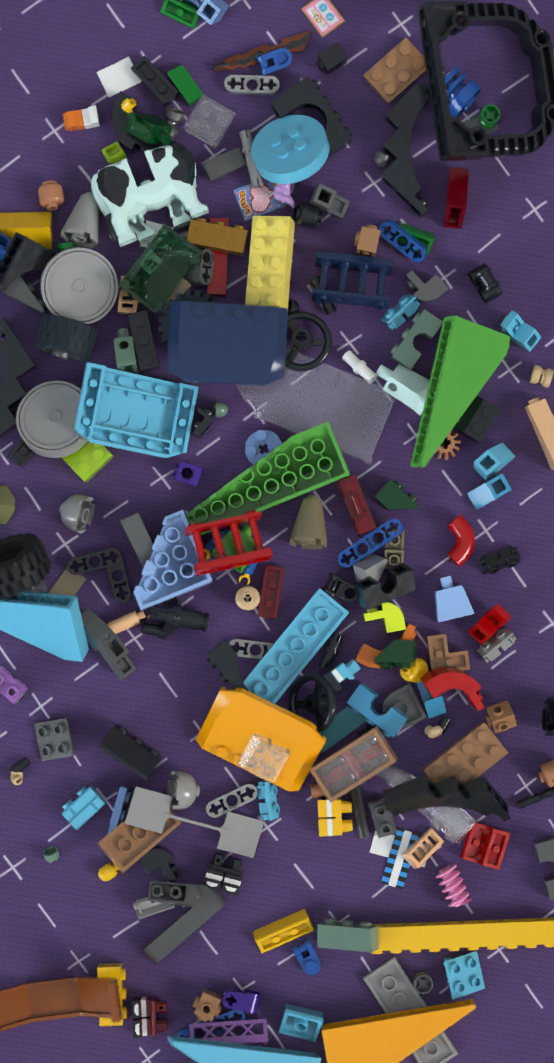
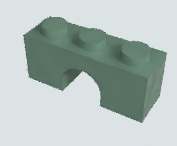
M425 309L422 313L418 311L412 320L415 324L411 329L407 327L401 336L404 340L400 345L396 343L391 351L393 354L391 359L410 370L422 354L414 348L413 339L423 335L432 340L443 324V321Z

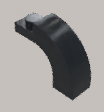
M120 91L112 109V123L116 136L120 143L131 153H134L136 147H138V151L145 155L144 151L155 149L156 145L147 143L125 131L128 121L126 115L128 113L121 108V104L126 98L130 99L132 97ZM134 99L136 102V106L132 109L133 112H135L138 106V102L136 99Z

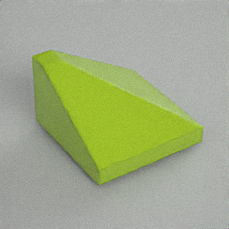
M118 141L101 149L109 164L127 159Z

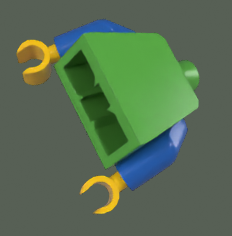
M244 525L241 531L239 530L244 551L248 553L254 551L255 545L253 538H251L250 526ZM231 530L221 531L220 536L225 555H228V557L234 556L237 552ZM213 537L206 544V549H204L207 553L206 559H209L211 555L216 558L218 557ZM257 563L233 568L241 573L239 583L243 577H246L248 579L246 586L249 585L250 575L253 574Z

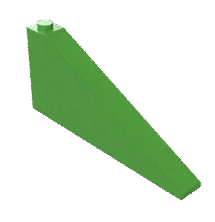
M458 316L444 317L410 467H425L507 355L511 336Z

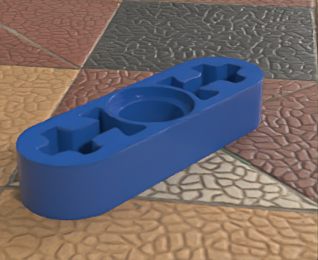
M385 219L381 222L379 230H381L380 235L412 261L421 262L424 260L427 253L425 245L393 220ZM391 226V231H384L385 227ZM396 231H398V233L395 235V238L393 239V233L395 234ZM398 237H406L408 243L406 245L399 244L397 241ZM420 249L421 253L417 256L414 255V250Z

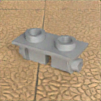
M504 627L498 630L495 636L483 643L476 651L486 663L492 662L501 655V652L498 650L499 647L506 651L515 644L514 641L517 638L513 635L512 631Z
M148 897L140 900L136 899V902L133 903L138 919L175 907L173 904L148 901Z

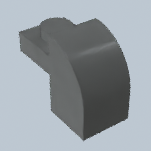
M317 184L309 203L319 207L321 212L325 211L339 219H343L350 201L337 195V191L323 184Z
M412 270L405 276L407 280L405 283L411 290H416L413 296L420 303L435 302L449 289L437 274L425 284Z

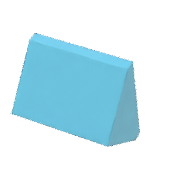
M285 1003L278 1033L316 1042L324 1019L323 1012Z

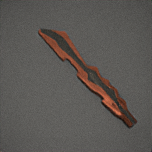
M307 31L281 39V44L271 47L265 44L248 51L246 54H236L221 63L213 65L215 72L226 69L234 71L237 68L245 69L249 65L254 66L257 63V55L277 48H285L290 53L304 51L312 32Z

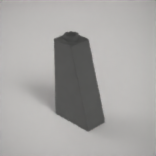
M136 513L121 520V524L144 568L146 561H149L153 552L154 542L141 514Z

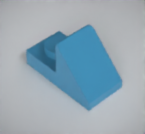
M422 682L417 683L428 719L447 713L442 695L440 694L433 698L427 692Z

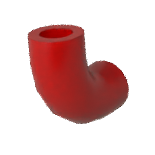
M461 514L456 516L447 525V528L455 535L456 543L446 555L459 568L468 560L475 544L473 529Z

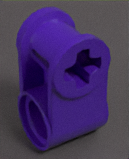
M228 988L223 992L222 1000L226 1008L252 1014L257 1013L260 993ZM230 994L234 995L232 1002H228Z

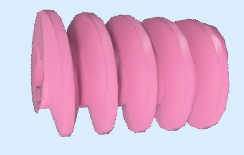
M451 864L442 868L436 876V879L442 878L439 886H446L442 893H449L445 900H452L448 907H458L472 900L467 898L469 892L464 891L466 885L460 884L463 878L457 877L460 871L454 870L457 864Z

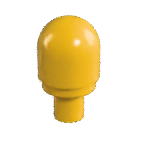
M110 862L99 869L98 876L102 881H109L117 876L119 869Z

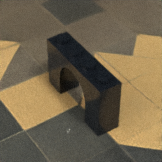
M307 76L270 102V106L278 118L292 115L303 108H312L319 111L326 121L325 133L330 147L328 159L351 143L352 133L347 126L343 127L340 123L341 117L337 111L333 112L329 107L331 103L326 95L322 96L319 92L320 87L318 83Z

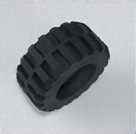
M20 533L0 539V599L4 597L11 598L14 595H20L24 591L27 592L46 578L51 569V561L38 536L30 533Z

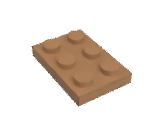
M405 38L369 69L363 77L389 105L426 72L425 60L414 45Z

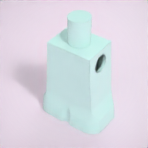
M381 364L376 374L387 381L383 390L421 416L430 380L401 364H398L394 371Z

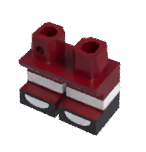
M133 997V1038L149 1035L157 1036V1033L168 1030L167 1019L157 1020V1013H167V1001L156 1000V997Z

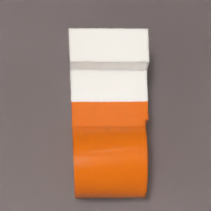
M96 105L62 114L64 127L67 131L100 127Z

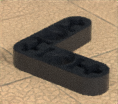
M111 548L75 557L68 561L67 569L74 575L107 568L114 598L120 603L127 602L130 599L131 590L123 557L119 550ZM114 551V554L119 555L116 558V562L106 560L107 565H103L101 554L105 553L104 557H108L111 555L110 552ZM93 556H97L100 559V564L97 567H92L89 564V560ZM86 558L88 570H85V566L79 567L78 572L75 569H71V566L74 564L73 561L80 564L84 563L82 559ZM116 570L123 572V579L120 581H115L112 577L113 572ZM126 582V586H122L123 590L128 592L124 600L117 596V593H120L119 587L115 588L114 584Z

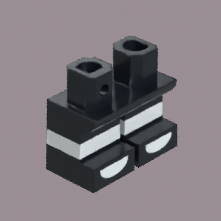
M215 853L212 862L210 861L203 885L219 891L223 874L225 873L221 891L238 896L243 875V860L233 857L231 866L223 865L225 855Z

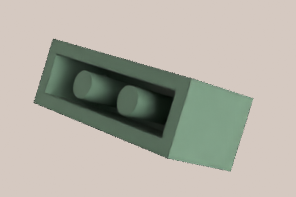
M324 919V922L317 924V948L360 952L376 951L379 949V926L372 925V922L354 924L353 920H343L341 923L336 922V919Z

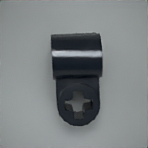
M485 263L468 272L470 281L477 288L479 296L485 304L503 294L499 281L494 279L491 268Z

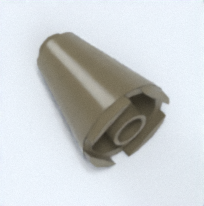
M308 495L307 498L303 499L289 539L291 546L296 547V544H300L302 549L320 550L322 546L327 548L323 505L318 496Z

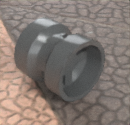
M419 971L413 976V985L418 993L427 994L432 990L433 981L429 973Z

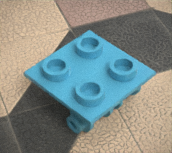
M477 951L453 959L452 957L444 959L443 965L445 966L452 1000L485 989Z

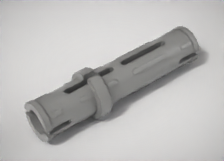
M248 129L246 130L247 132L245 130L240 131L239 135L243 146L242 154L245 155L251 180V187L256 189V186L260 188L264 184L252 159L251 147L253 139L251 130Z

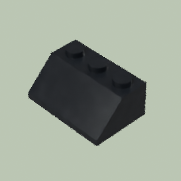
M114 725L98 747L146 781L161 760V757H159L160 753L152 747L150 749L143 745L144 741L139 737H131L127 734L129 731L122 725L118 727Z

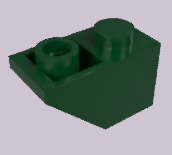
M389 480L374 496L387 510L416 509L418 507L416 504L418 500L410 493L406 495L402 491L403 486L396 480L393 482Z
M394 640L374 658V662L381 669H391V666H399V669L408 670L410 667H416L417 643L414 640Z

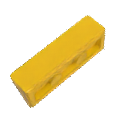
M302 909L254 930L253 935L261 953H264L315 930L306 910Z

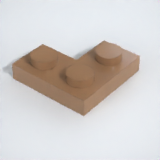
M446 634L427 636L431 670L441 667H453L462 671L470 670L468 650L449 653Z

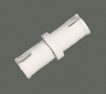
M350 350L343 355L342 360L353 368L355 374H359L369 384L376 380L377 374L366 366L364 360H360Z

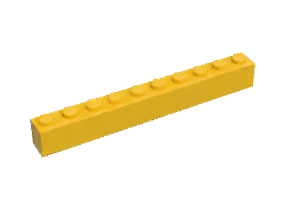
M554 917L372 924L379 926V949L371 952V954H382L383 951L402 953V950L418 953L421 952V949L439 952L442 948H448V951H459L460 948L479 950V947L495 950L498 949V946L516 949L519 945H525V948H536L537 945L554 947Z

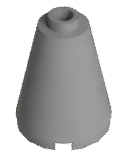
M86 192L77 201L61 230L60 236L66 242L69 239L74 241L78 247L93 248L94 244L96 246L98 244L99 207L93 193Z

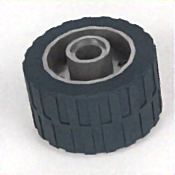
M44 314L41 316L34 347L62 359L89 362L98 331L88 324L71 318Z

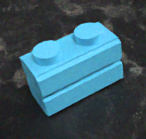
M84 786L77 793L79 797L74 802L70 799L63 806L64 811L61 814L76 830L106 803V800L92 786L88 788Z

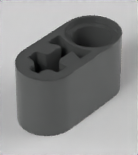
M196 249L189 253L187 281L192 286L208 285L211 283L214 266L212 250Z

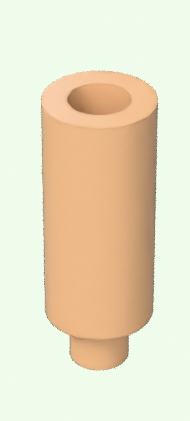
M143 610L138 613L133 611L107 624L115 634H118L140 624V620L146 618Z

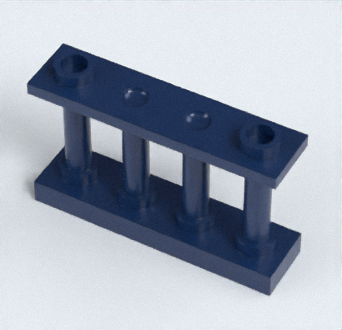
M317 251L315 267H320L321 272L319 289H313L312 301L373 307L377 310L388 309L390 297L384 296L386 275H391L393 259ZM330 268L340 270L338 291L326 290L328 269ZM349 270L359 272L357 293L345 292L347 272ZM368 272L378 274L376 295L365 294L366 274Z

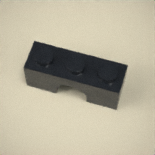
M147 310L128 314L141 373L160 369Z
M404 563L387 569V580L382 586L372 577H367L354 583L357 604L366 610L374 609L380 604L391 602L397 597L408 595L416 590L413 569Z

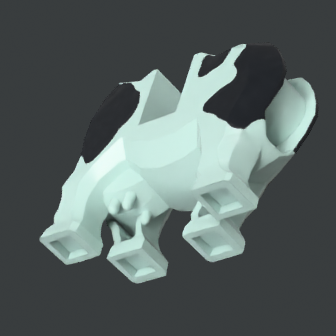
M171 141L168 145L163 144L158 148L144 151L154 181L146 180L140 183L141 186L139 187L136 185L127 159L108 165L93 175L91 189L94 199L106 217L109 237L115 243L119 242L120 247L137 241V238L139 243H143L156 237L154 229L144 223L143 216L147 211L159 210L167 206L175 229L189 225L191 218L194 219L209 213L207 205L201 204L197 198L194 157L182 144ZM185 209L190 212V216L185 213Z

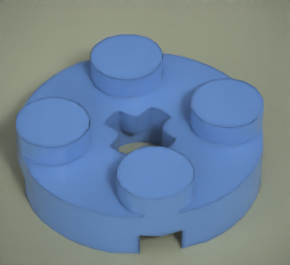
M258 430L247 439L245 454L249 462L254 465L261 458L280 446L282 442L274 432ZM267 444L269 452L261 454L259 446Z

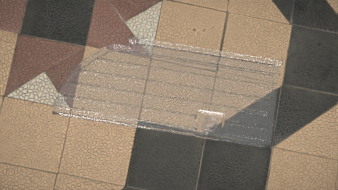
M286 348L285 357H287L291 349ZM298 353L293 362L304 364L310 363L315 359ZM325 363L312 370L301 372L285 367L284 378L265 386L237 385L246 403L259 408L254 413V418L262 419L296 434L329 421L341 452L362 460L369 465L373 461V452L396 399L384 391V387L374 383L369 384L362 378Z

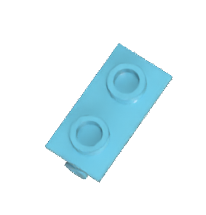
M411 294L404 295L399 299L398 304L394 308H390L384 313V317L381 320L388 324L387 326L390 330L397 329L406 321L402 314L409 318L419 309L420 304L415 296Z
M259 781L256 786L258 789V799H265V802L259 803L260 817L263 820L269 821L279 818L280 807L276 798L277 786L269 781Z

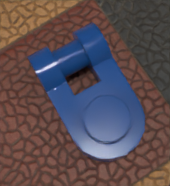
M277 48L257 55L256 60L260 63L261 75L287 67L292 61L290 51L285 48ZM272 58L273 65L268 66L267 59Z
M310 939L305 940L299 946L295 945L292 947L303 971L308 975L317 974L321 969V962ZM308 950L310 954L303 957L302 952Z

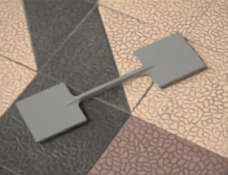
M135 787L125 824L162 834L165 821L168 818L181 820L218 830L220 838L217 849L251 858L254 857L264 821L227 811L222 826L217 827L172 815L169 812L173 796Z

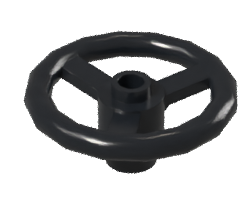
M304 311L289 314L287 324L293 332V347L287 357H285V367L299 372L312 370L321 365L328 357L332 345L331 332L326 323L315 314ZM305 319L312 321L319 326L324 338L311 337L309 331L299 328L295 320ZM310 346L323 347L317 359L310 363L298 364L293 362L299 351H304Z
M306 673L299 677L292 686L289 696V711L299 716L297 709L306 708L308 712L314 713L318 726H316L318 733L326 730L333 721L336 711V697L332 686L326 678L317 673ZM308 681H315L313 694L308 695L306 700L297 701V695L302 685ZM323 688L325 689L326 694H325V693L322 694V689H323Z

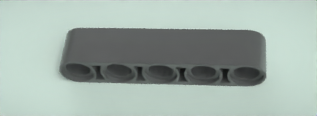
M212 889L210 909L190 907L142 950L154 964H157L226 904V901L216 890Z

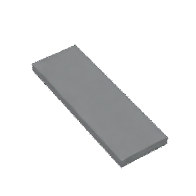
M395 956L362 977L385 1013L427 1007ZM443 1031L412 1054L418 1063H446L458 1055V1052Z

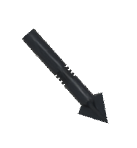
M554 787L543 791V793L541 792L518 801L519 809L539 802L541 799H546V797L554 796Z

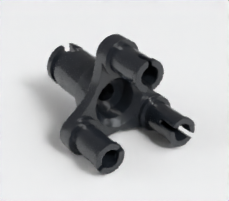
M175 597L162 602L165 609L150 606L149 612L157 614L148 613V619L160 620L162 623L157 625L143 622L141 634L154 635L160 639H165L175 629L177 630L178 627L198 631L201 629L205 632L209 622V613L205 612L204 614L201 611L183 609Z

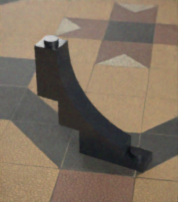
M417 82L385 116V121L396 130V133L383 145V150L394 162L381 174L380 179L422 218L427 213L428 208L423 199L420 197L416 198L421 191V187L413 171L410 141L417 117L430 101V92L425 85H420Z
M4 318L0 319V334L3 338L7 337L0 342L3 363L0 386V437L17 427L16 417L10 408L22 401L27 394L19 379L37 368Z
M424 774L383 791V805L394 816L423 808L457 807L472 810L485 816L495 814L503 821L511 819L507 802L484 776L462 784L455 775L433 783Z

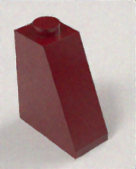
M450 167L443 227L462 229L467 207L469 169Z

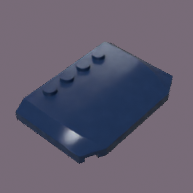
M171 301L167 371L186 382L265 386L284 378L288 309L271 306Z

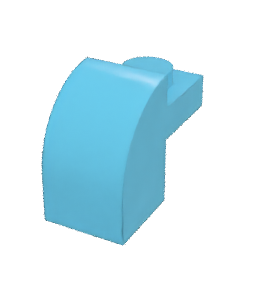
M513 310L503 319L500 325L503 328L501 331L504 334L511 336L510 339L528 352H531L541 339L536 329L526 324L518 313Z

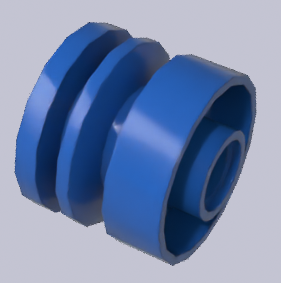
M458 66L444 76L448 89L447 97L450 102L449 110L452 117H459L463 112L465 113L476 101L477 95L482 89L474 80L469 81L465 85L463 82L466 79V73L457 78L461 72V68Z

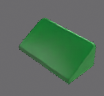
M164 0L160 13L192 29H195L201 17L197 14L198 7L187 0Z
M183 65L167 72V77L189 107L205 96Z
M400 222L399 226L425 245L427 249L426 255L428 256L435 234ZM400 236L397 239L401 245L408 243V239L404 236Z

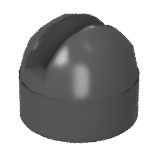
M379 151L375 155V163L379 167L386 166L391 157Z

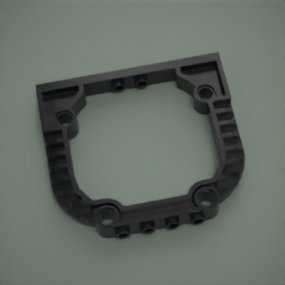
M426 1L418 6L417 14L440 161L522 156L539 149L545 143L554 127V55L548 31L540 29L535 20L528 18L525 11L519 10L511 4ZM468 26H500L509 29L519 37L521 50L530 58L537 105L531 113L532 128L527 133L487 135L484 128L480 126L469 128L458 117L450 116L447 97L448 89L444 77L445 69L442 64L440 43L446 40L448 35H457Z

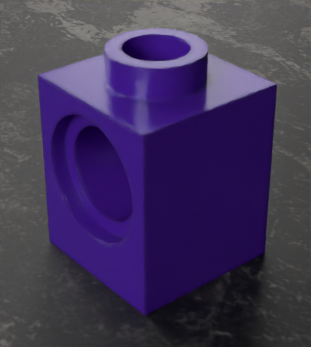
M181 461L180 465L176 464L173 475L176 476L175 480L198 487L203 468ZM186 468L193 471V475L189 479H185L182 476V472Z

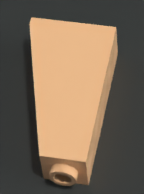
M537 397L528 401L529 405L525 409L552 471L554 470V416L546 399L540 400Z

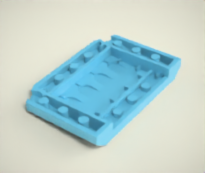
M87 362L74 430L90 443L150 456L169 458L187 453L198 387L107 368V366Z

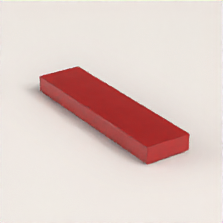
M210 218V223L212 224L218 221L225 223L229 227V219ZM212 250L214 254L213 275L211 283L207 285V294L226 296L228 253Z

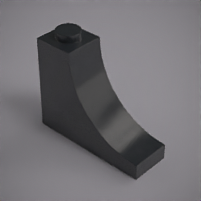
M16 232L0 263V290L5 292L11 282L25 272L44 270L47 262L56 253Z

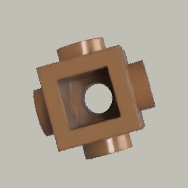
M508 700L486 708L488 714L485 717L487 725L493 728L495 734L517 726Z
M204 988L201 996L196 997L192 1006L195 1008L194 1014L197 1015L196 1017L205 1022L207 1020L212 1021L214 1016L218 1017L222 1006H219L222 996Z

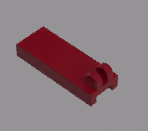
M266 565L257 617L277 619L285 568Z

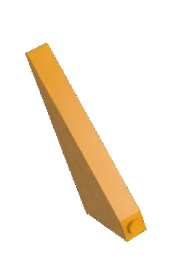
M474 999L322 1024L327 1063H399L476 1009Z

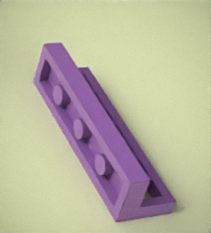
M266 1019L189 1024L190 1038H194V1029H202L207 1034L203 1038L198 1039L267 1047L268 1045ZM254 1025H262L263 1034L256 1035L251 1031V1028ZM240 1026L245 1032L241 1036H236L231 1032L232 1029ZM215 1028H222L226 1033L222 1037H216L212 1032Z

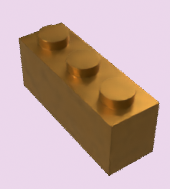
M196 218V220L191 219L186 243L189 246L244 256L248 231L244 230L245 227L233 225V227H228L223 222L215 221L212 224L207 223L206 219Z

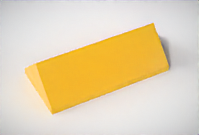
M52 212L0 213V232L13 239L17 232L43 247L53 250Z

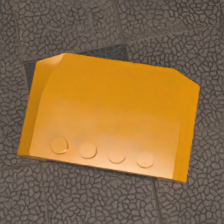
M221 687L196 738V742L202 749L287 791H299L326 741L325 736L322 738L316 731L317 727L312 722L243 688L227 690L225 689L226 687Z

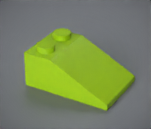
M87 441L77 452L62 457V459L87 483L114 456L105 446Z

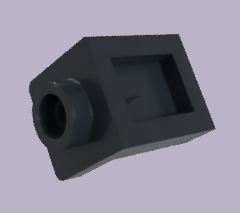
M201 408L197 409V412L204 417L203 420L199 419L193 427L195 429L193 433L199 438L204 435L214 422L213 414L206 408L203 410Z

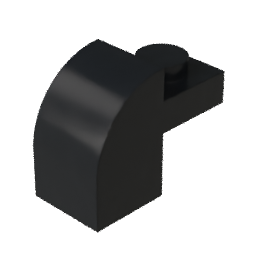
M153 847L139 859L147 874L161 867L170 883L178 878L176 874L179 872L175 864H170L175 855L165 847Z

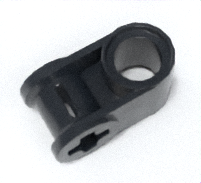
M329 573V579L321 590L346 602H354L356 600V595L353 599H347L344 595L348 588L355 590L354 586L347 583L344 579Z

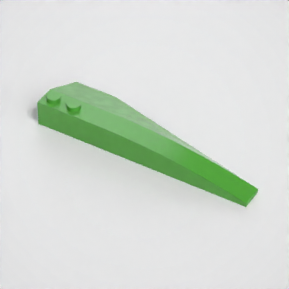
M329 421L287 439V441L185 515L188 523H208L244 515L245 512L250 510L262 512L351 476ZM207 531V532L200 533V535L202 536V535L207 534V533H209V532H211V531Z

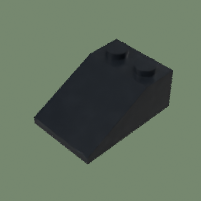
M476 396L453 429L478 444L501 409Z

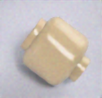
M243 586L236 593V604L243 610H253L260 602V594L252 586Z

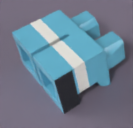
M351 659L346 664L339 663L323 675V677L327 679L333 691L337 693L342 689L339 683L345 678L355 679L353 674L361 668L354 659Z

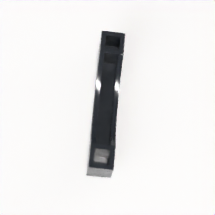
M224 639L207 653L209 657L207 661L213 668L217 667L221 671L219 675L225 683H231L233 686L231 690L243 688L249 691L239 673L238 654L229 642Z

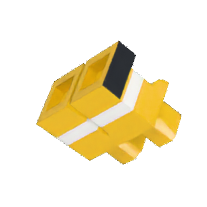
M317 798L319 837L342 835V832L353 830L352 819L342 820V813L352 812L351 801L337 798L330 803L328 798Z

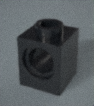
M338 42L320 52L316 62L322 72L325 71L328 75L346 64L347 57Z

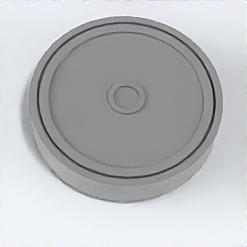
M71 247L58 252L47 262L41 275V295L53 315L91 324L102 319L114 306L118 295V279L113 266L103 255L93 249Z
M49 381L34 387L24 396L17 410L16 425L21 438L33 452L48 458H61L77 452L87 443V440L74 430L81 393L79 387L65 381Z

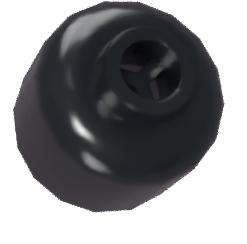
M301 202L298 206H295L293 220L300 227L313 229L317 223H321L323 213L320 212L319 207L307 202Z

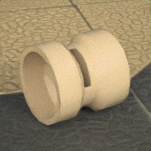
M535 364L531 373L530 383H539L542 387L549 388L554 370L549 368L542 369L541 366Z

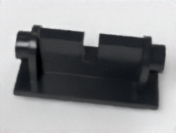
M511 546L499 550L500 558H497L495 552L482 556L483 558L479 560L481 566H483L484 575L488 573L495 574L500 569L505 567L512 568L520 563V553L518 554L517 548H512Z

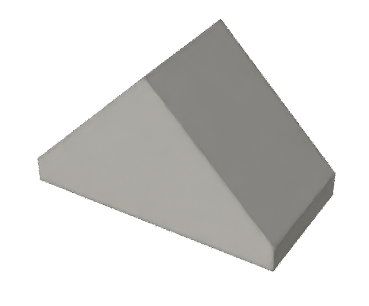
M372 554L354 564L356 582L367 577H372L379 581L388 560Z

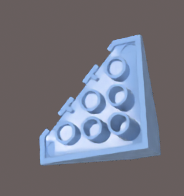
M183 510L168 515L163 520V528L160 535H157L149 561L147 560L139 586L136 585L133 592L140 610L208 585L213 581L210 573L195 576L194 566L198 564L199 559L193 536H185L184 533L189 523Z

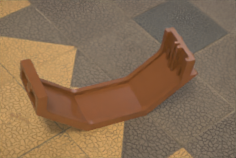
M73 976L26 982L0 990V1032L32 1022L78 1016L111 1018L112 1023L120 1022L123 1018L117 978Z

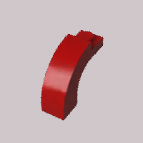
M441 667L431 670L419 678L433 698L449 689L463 690L471 705L478 712L485 708L481 702L484 699L478 691L482 687L475 679L460 669Z

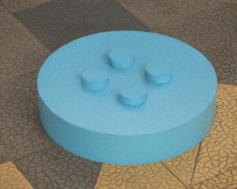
M289 115L270 122L258 132L252 143L251 155L258 173L264 179L277 184H290L302 181L315 174L326 162L330 147L325 130L317 120L305 115Z

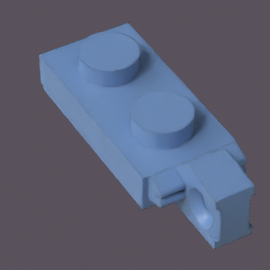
M123 785L119 788L108 834L120 825V821L123 822L125 819V803H129L132 793L129 792V786Z

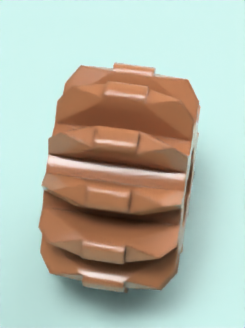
M452 430L445 438V442L448 441L449 445L446 446V449H443V446H439L436 452H439L437 459H440L442 454H444V459L448 460V453L451 457H455L453 450H460L455 444L461 443V440L454 441V438L458 436L457 433L451 436Z

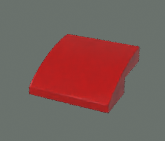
M471 821L460 858L500 870L511 833Z

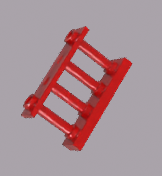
M250 510L240 516L199 524V522L189 524L185 528L184 533L185 536L192 535L199 559L198 564L194 566L195 576L271 560L273 555L271 547L265 549L262 545L256 522L261 519L262 512ZM249 523L255 545L254 551L248 553L244 551L238 529L239 524ZM226 527L231 529L237 552L234 556L229 557L225 555L219 529ZM212 532L218 555L216 560L209 561V559H206L200 533Z

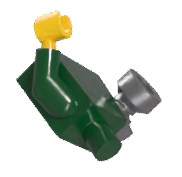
M126 98L122 102L121 108L128 113L126 115L128 121L125 131L147 143L170 144L178 133L175 125L183 121L185 115L183 111L177 108L167 107L165 112L167 120L165 122L157 115L133 112L132 109L136 106L133 98Z

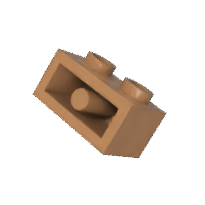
M373 225L362 226L361 231H357L354 246H357L355 255L375 257L381 230H377V227Z

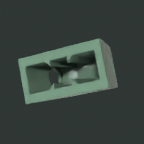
M127 328L118 329V338L114 339L117 368L120 371L140 374L133 336H129Z

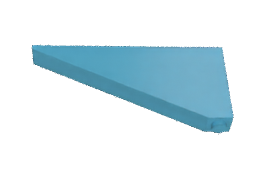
M24 591L20 595L0 599L1 631L64 660L79 662L84 660L89 647L77 596Z
M168 1036V1041L174 1047L198 1063H321V1057L314 1052Z

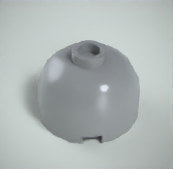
M82 494L70 496L61 504L59 509L63 525L71 531L80 534L84 533L86 529L83 528L86 524H91L94 516L95 504H92L94 499Z
M172 771L170 775H173L172 780H168L167 795L173 796L170 809H186L199 796V785H196L193 776L187 772Z

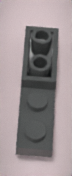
M89 609L84 610L81 613L87 641L94 651L99 650L119 681L124 680L136 670L126 655L129 653V650L103 620Z

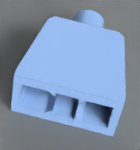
M451 576L440 578L442 590L435 591L437 622L474 614L463 586H454Z

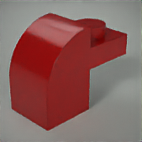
M496 604L476 621L468 630V633L482 645L501 626L508 622L512 616L503 607Z

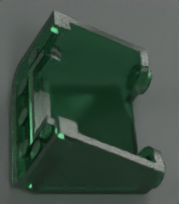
M164 223L156 237L153 238L127 275L118 284L117 288L154 314L157 311L161 313L163 306L166 307L167 305L165 300L192 265L196 267L202 259L199 256L202 251Z

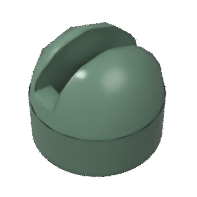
M215 402L214 417L225 416L228 412L227 405L222 402Z
M50 846L43 851V856L48 863H52V861H58L59 851L57 847Z

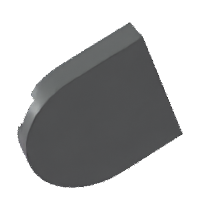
M410 683L392 691L383 701V714H386L392 706H395L409 716V719L402 728L409 727L427 718Z

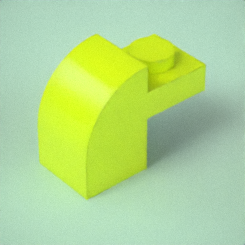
M392 603L381 604L382 610L378 611V607H375L374 609L367 610V613H363L364 621L383 618L386 633L406 629L403 613Z

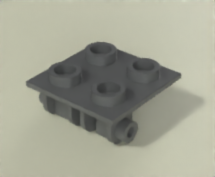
M67 717L34 724L41 761L74 756L75 749H73L71 741L73 738L70 736L72 732L69 731L70 721H67Z

